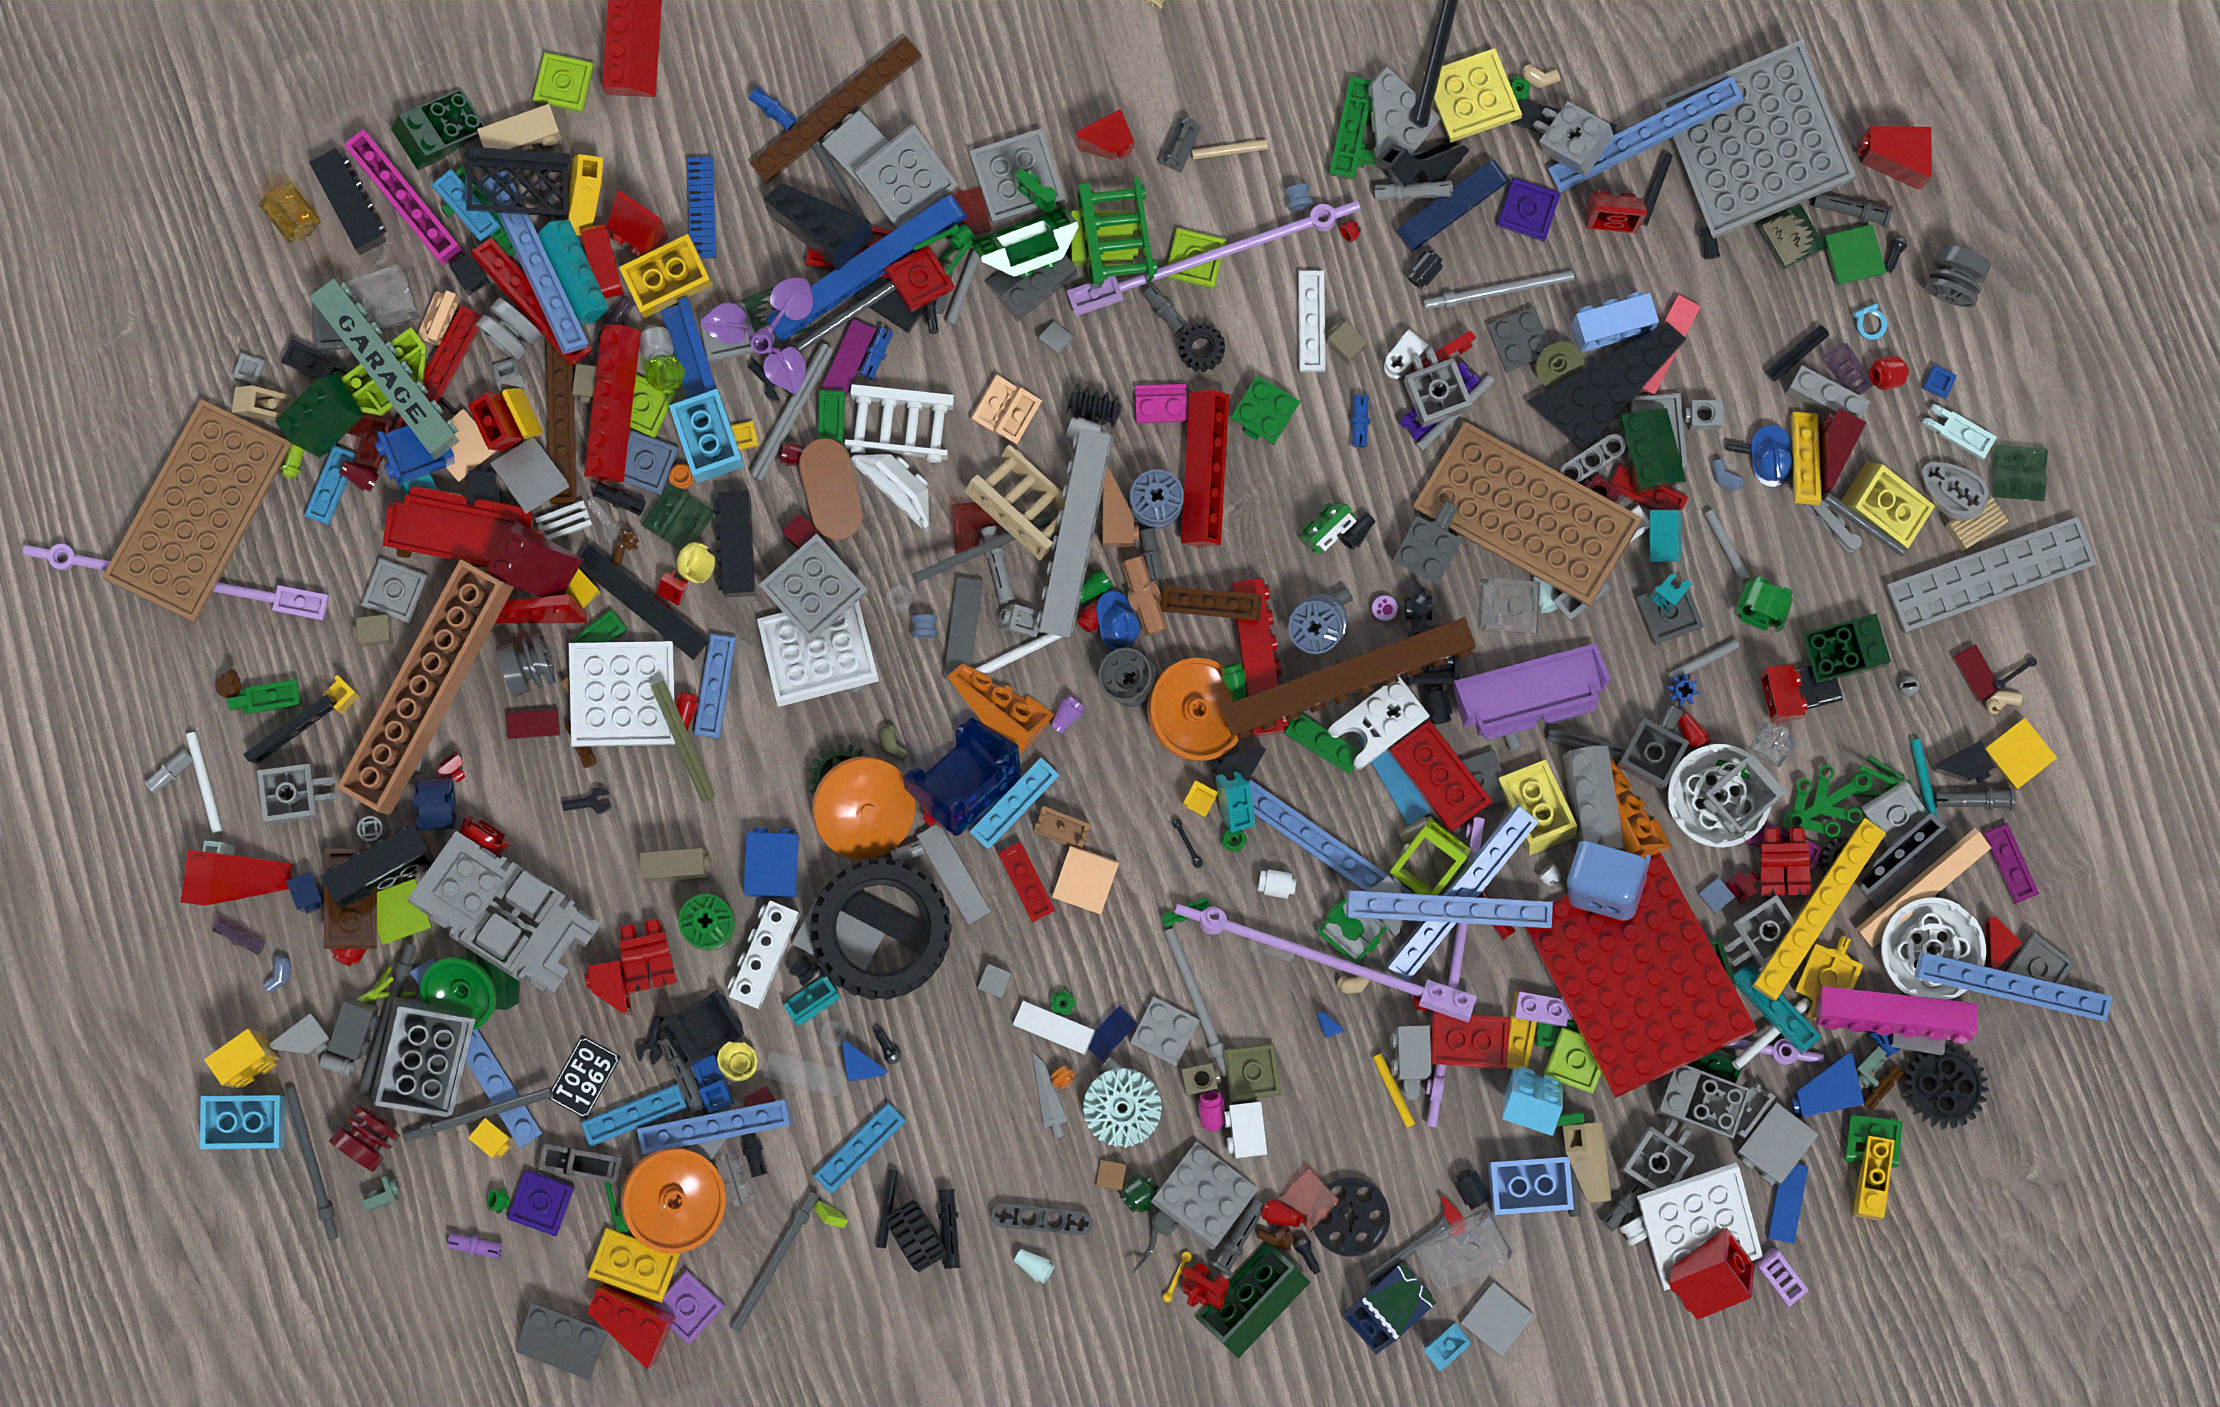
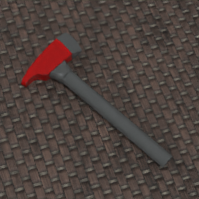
M1441 1196L1440 1200L1444 1204L1442 1219L1434 1227L1368 1273L1365 1278L1371 1285L1443 1232L1452 1229L1457 1241L1462 1242L1475 1234L1459 1211Z

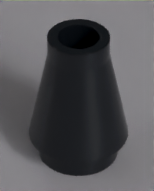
M1364 512L1344 534L1341 533L1339 535L1340 541L1351 550L1360 547L1371 527L1376 523L1374 518Z

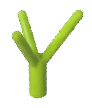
M390 965L387 966L374 988L356 1000L369 1004L377 998H388L390 992L381 991L394 980L393 977L385 980L392 967ZM402 991L400 997H412L416 995V992Z

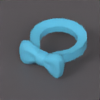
M1877 303L1852 313V316L1857 318L1856 327L1858 333L1868 340L1879 339L1887 329L1886 317L1877 310ZM1868 312L1877 316L1881 323L1880 330L1873 335L1867 334L1862 326L1864 314Z

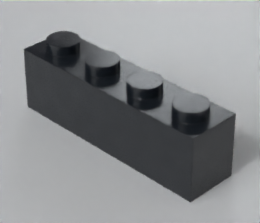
M335 148L310 161L309 164L357 253L362 255L387 242L383 235L387 230L380 218L375 220L371 212L375 211V208L369 197L363 198L360 190L364 187L358 176L352 177L348 168L352 167L346 154L340 155Z
M749 490L718 492V500H714V513L719 515L720 524L715 525L716 540H720L721 550H716L717 566H722V575L717 576L718 591H723L725 598L756 596L751 494Z
M1931 812L1862 871L1854 883L1878 910L1956 844L1957 841L1948 828Z

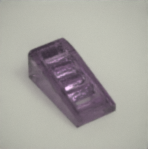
M1848 343L1837 345L1821 357L1844 388L1861 395L1874 386ZM1842 354L1844 357L1836 362L1835 358ZM1849 362L1850 366L1842 371L1841 367ZM1855 370L1857 374L1848 380L1846 376ZM1859 379L1863 380V383L1853 388L1852 384Z

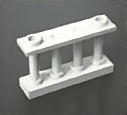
M852 384L851 398L858 403L854 440L845 439V447L850 450V453L865 455L867 451L927 458L926 461L932 463H941L942 459L948 460V451L941 450L944 413H947V410H953L954 395ZM871 401L881 402V406H884L879 443L864 441L868 405H871ZM897 404L907 405V409H909L905 446L890 444L893 410ZM922 407L932 408V411H934L930 448L915 447L919 410H922Z

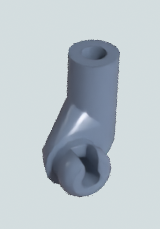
M1724 459L1711 462L1715 479L1719 486L1730 491H1737L1744 486V479L1741 476L1727 472Z
M278 955L274 958V976L263 983L270 994L290 979L291 963L284 955Z

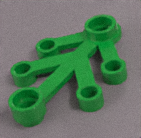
M1823 765L1818 771L1820 779L1814 805L1805 811L1806 797L1812 790V782L1807 778H1802L1798 781L1796 785L1798 792L1794 809L1788 811L1783 819L1786 831L1789 832V827L1795 826L1791 821L1794 817L1800 818L1801 824L1799 826H1803L1804 832L1810 830L1825 834L1829 838H1835L1839 835L1841 831L1840 825L1836 822L1824 824L1810 819L1820 814L1846 820L1852 825L1861 822L1863 814L1859 809L1852 808L1846 810L1833 807V805L1855 792L1865 793L1869 791L1873 784L1871 775L1864 771L1857 772L1853 776L1851 783L1826 797L1829 782L1834 776V769L1830 765ZM1829 769L1831 776L1824 777L1821 773L1822 770ZM1858 778H1866L1867 784L1864 786L1859 785ZM1806 782L1809 785V789L1806 791L1801 790L1800 783ZM1850 813H1858L1859 820H1851ZM1835 826L1837 828V833L1830 834L1828 832V827Z

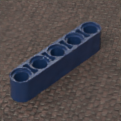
M1493 159L1453 187L1452 197L1438 198L1400 226L1396 233L1409 250L1413 252L1502 188L1510 179L1496 160Z

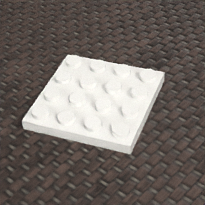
M859 601L812 643L809 642L783 612L757 619L778 707L879 681Z
M673 641L568 644L571 747L676 744L651 689L653 684L665 681L674 701Z
M1736 1162L1637 1196L1661 1286L1664 1291L1670 1289L1671 1267L1723 1229H1729L1752 1261L1763 1257L1740 1168Z

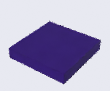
M1513 177L1497 227L1545 242L1561 193Z
M525 1169L507 1219L557 1237L575 1187Z

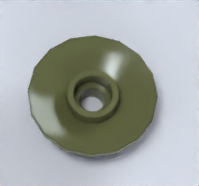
M1557 341L1549 344L1541 351L1537 358L1535 367L1537 378L1543 385L1549 388L1557 385L1583 370V354L1576 344L1569 341Z

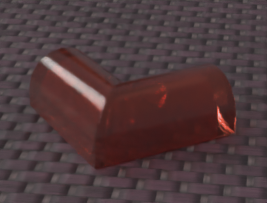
M363 413L365 416L347 433L348 435L361 438L354 462L374 470H379L384 455L380 456L375 446V441H378L377 432L382 431L383 434L391 432L394 420Z
M976 502L951 504L955 555L980 544L979 528L1001 526Z

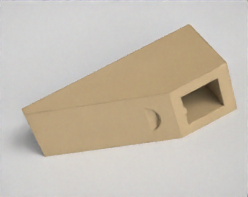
M1602 1122L1563 1126L1566 1154L1570 1159L1587 1203L1611 1201Z

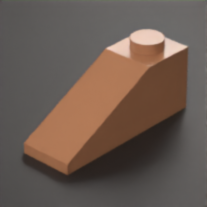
M1107 467L1103 485V547L1133 548L1134 540H1139V525H1134V517L1109 467Z

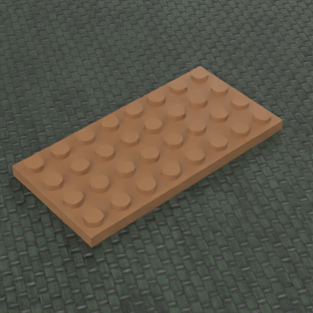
M200 399L102 578L196 624L277 476L280 467L283 465L292 443Z
M1464 422L1412 507L1414 511L1435 521L1444 505V501L1459 508V510L1456 512L1448 528L1449 530L1589 607L1592 606L1643 522V518L1467 422Z

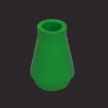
M1103 569L1097 572L1094 571L1084 581L1080 598L1082 604L1087 600L1109 592V588L1113 586Z
M1234 663L1222 667V674L1220 676L1232 698V702L1246 698V675L1242 664Z

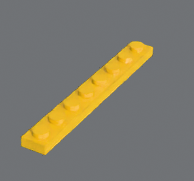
M1866 818L1861 820L1752 985L1754 988L1772 1001L1777 1000L1886 832Z

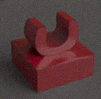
M1740 871L1729 879L1725 885L1735 896V899L1742 904L1758 891L1753 884L1759 878L1753 871L1746 876Z

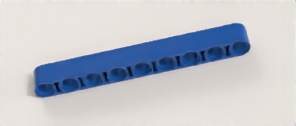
M953 195L944 197L849 260L839 271L837 269L810 286L813 295V307L808 316L800 320H792L784 313L773 332L780 341L791 337L885 274L884 270L887 266L918 251L913 249L915 245L948 230L954 224L959 225L967 217L966 213ZM776 309L766 317L765 320L769 326L781 310Z

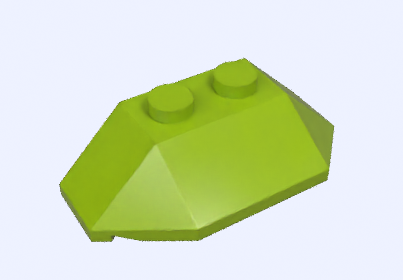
M410 327L390 343L398 352L394 356L400 363L404 360L413 371L409 375L414 382L420 380L423 384L427 347ZM361 364L341 378L363 413L382 416L394 407Z

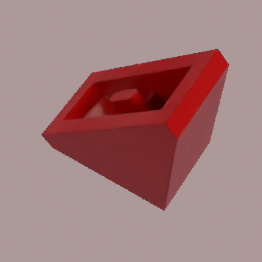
M1997 917L1985 918L1986 967L1997 969L2022 942Z

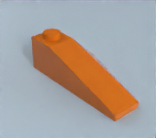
M963 663L948 676V679L996 741L1017 758L1034 743L1055 716V714L1028 695L1026 698H1023L1013 693V688L1007 685L1004 688L992 683L989 676Z
M1610 759L1624 848L1618 850L1646 859L1647 854L1652 856L1670 849L1671 845L1660 823L1656 818L1651 820L1643 809L1646 805L1641 798L1638 800L1632 794L1630 782L1622 771L1616 767L1617 764L1614 760Z

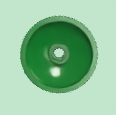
M446 957L433 963L423 975L420 985L422 1002L474 1017L473 1030L485 1024L493 1014L496 1006L495 986L488 973L474 961L463 957ZM462 985H465L468 991L464 990Z

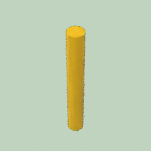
M1382 1053L1372 1057L1405 1127L1408 1128L1414 1125L1415 1121L1391 1075Z

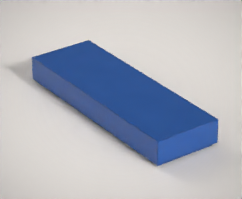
M1796 1164L1780 1186L1777 1185L1767 1239L1791 1244L1795 1243L1808 1166Z

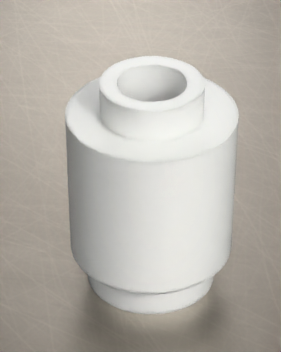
M1072 417L1066 437L1071 438L1073 442L1075 434H1080V429L1104 434L1106 431L1101 430L1102 424L1081 417L1078 419Z
M1270 869L1267 872L1261 871L1258 891L1264 892V895L1288 899L1289 894L1294 895L1297 879H1292V873Z

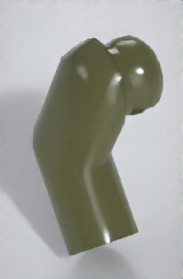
M885 725L879 734L882 748L886 753L903 762L909 750L897 744L895 737L897 730L895 726Z

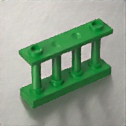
M1135 177L1133 179L1131 189L1095 192L1090 190L1089 183H1080L1076 189L1091 289L1101 288L1107 277L1144 273L1146 283L1151 282L1155 274H1157V261L1155 258L1152 259L1143 204V200H1146V190L1144 185H1140V178ZM1133 199L1135 213L1105 217L1094 215L1093 206L1098 202ZM1137 223L1139 238L1102 242L1101 239L1098 240L1097 230L1100 227ZM1141 248L1142 263L1106 267L1101 262L1100 255H1103L1104 252Z

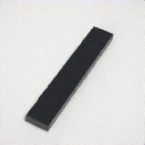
M592 543L588 544L580 556L584 560L579 568L666 639L673 641V644L692 660H695L710 638Z

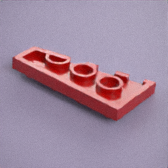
M569 594L506 601L494 624L587 623V613Z

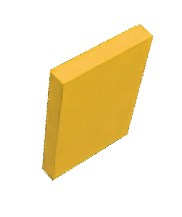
M606 1228L587 1277L662 1304L680 1253L667 1254L654 1251L643 1245L635 1237Z

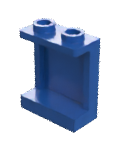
M409 426L383 434L382 431L377 432L378 441H375L376 449L380 456H385L387 464L384 465L389 479L394 478L397 485L455 464V456L451 448L435 460Z
M753 828V832H747L744 895L746 897L797 898L799 834H794L793 829H779V833H768L769 829Z

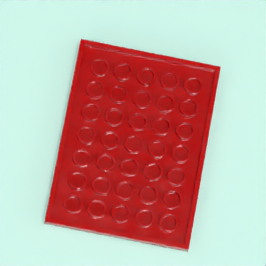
M1661 852L1651 856L1647 879L1638 908L1631 919L1619 920L1576 908L1569 902L1567 895L1553 902L1552 928L1524 927L1614 1098L1757 1032L1752 1018Z

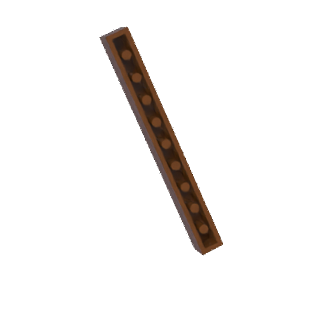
M1463 617L1221 707L1231 737L1237 736L1238 740L1252 736V730L1260 727L1263 731L1276 727V722L1285 718L1287 722L1302 717L1301 712L1310 709L1311 713L1326 708L1325 703L1334 700L1336 704L1345 702L1350 699L1349 695L1359 691L1360 695L1374 691V685L1382 682L1384 686L1398 682V677L1408 673V676L1412 677L1423 673L1422 668L1432 664L1433 668L1440 667L1448 663L1447 658L1457 656L1458 659L1467 657L1472 654L1471 650L1475 649L1476 644L1467 620Z

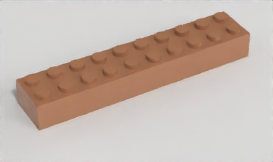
M460 559L337 785V789L377 812L391 815L514 587L475 565Z

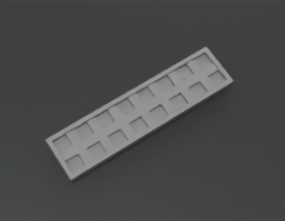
M2075 517L1887 584L1886 589L1905 634L2095 566L2097 563L2080 519Z

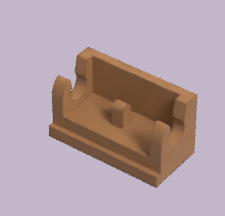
M1042 806L1033 833L1069 847L1072 845L1083 849L1091 829V824Z

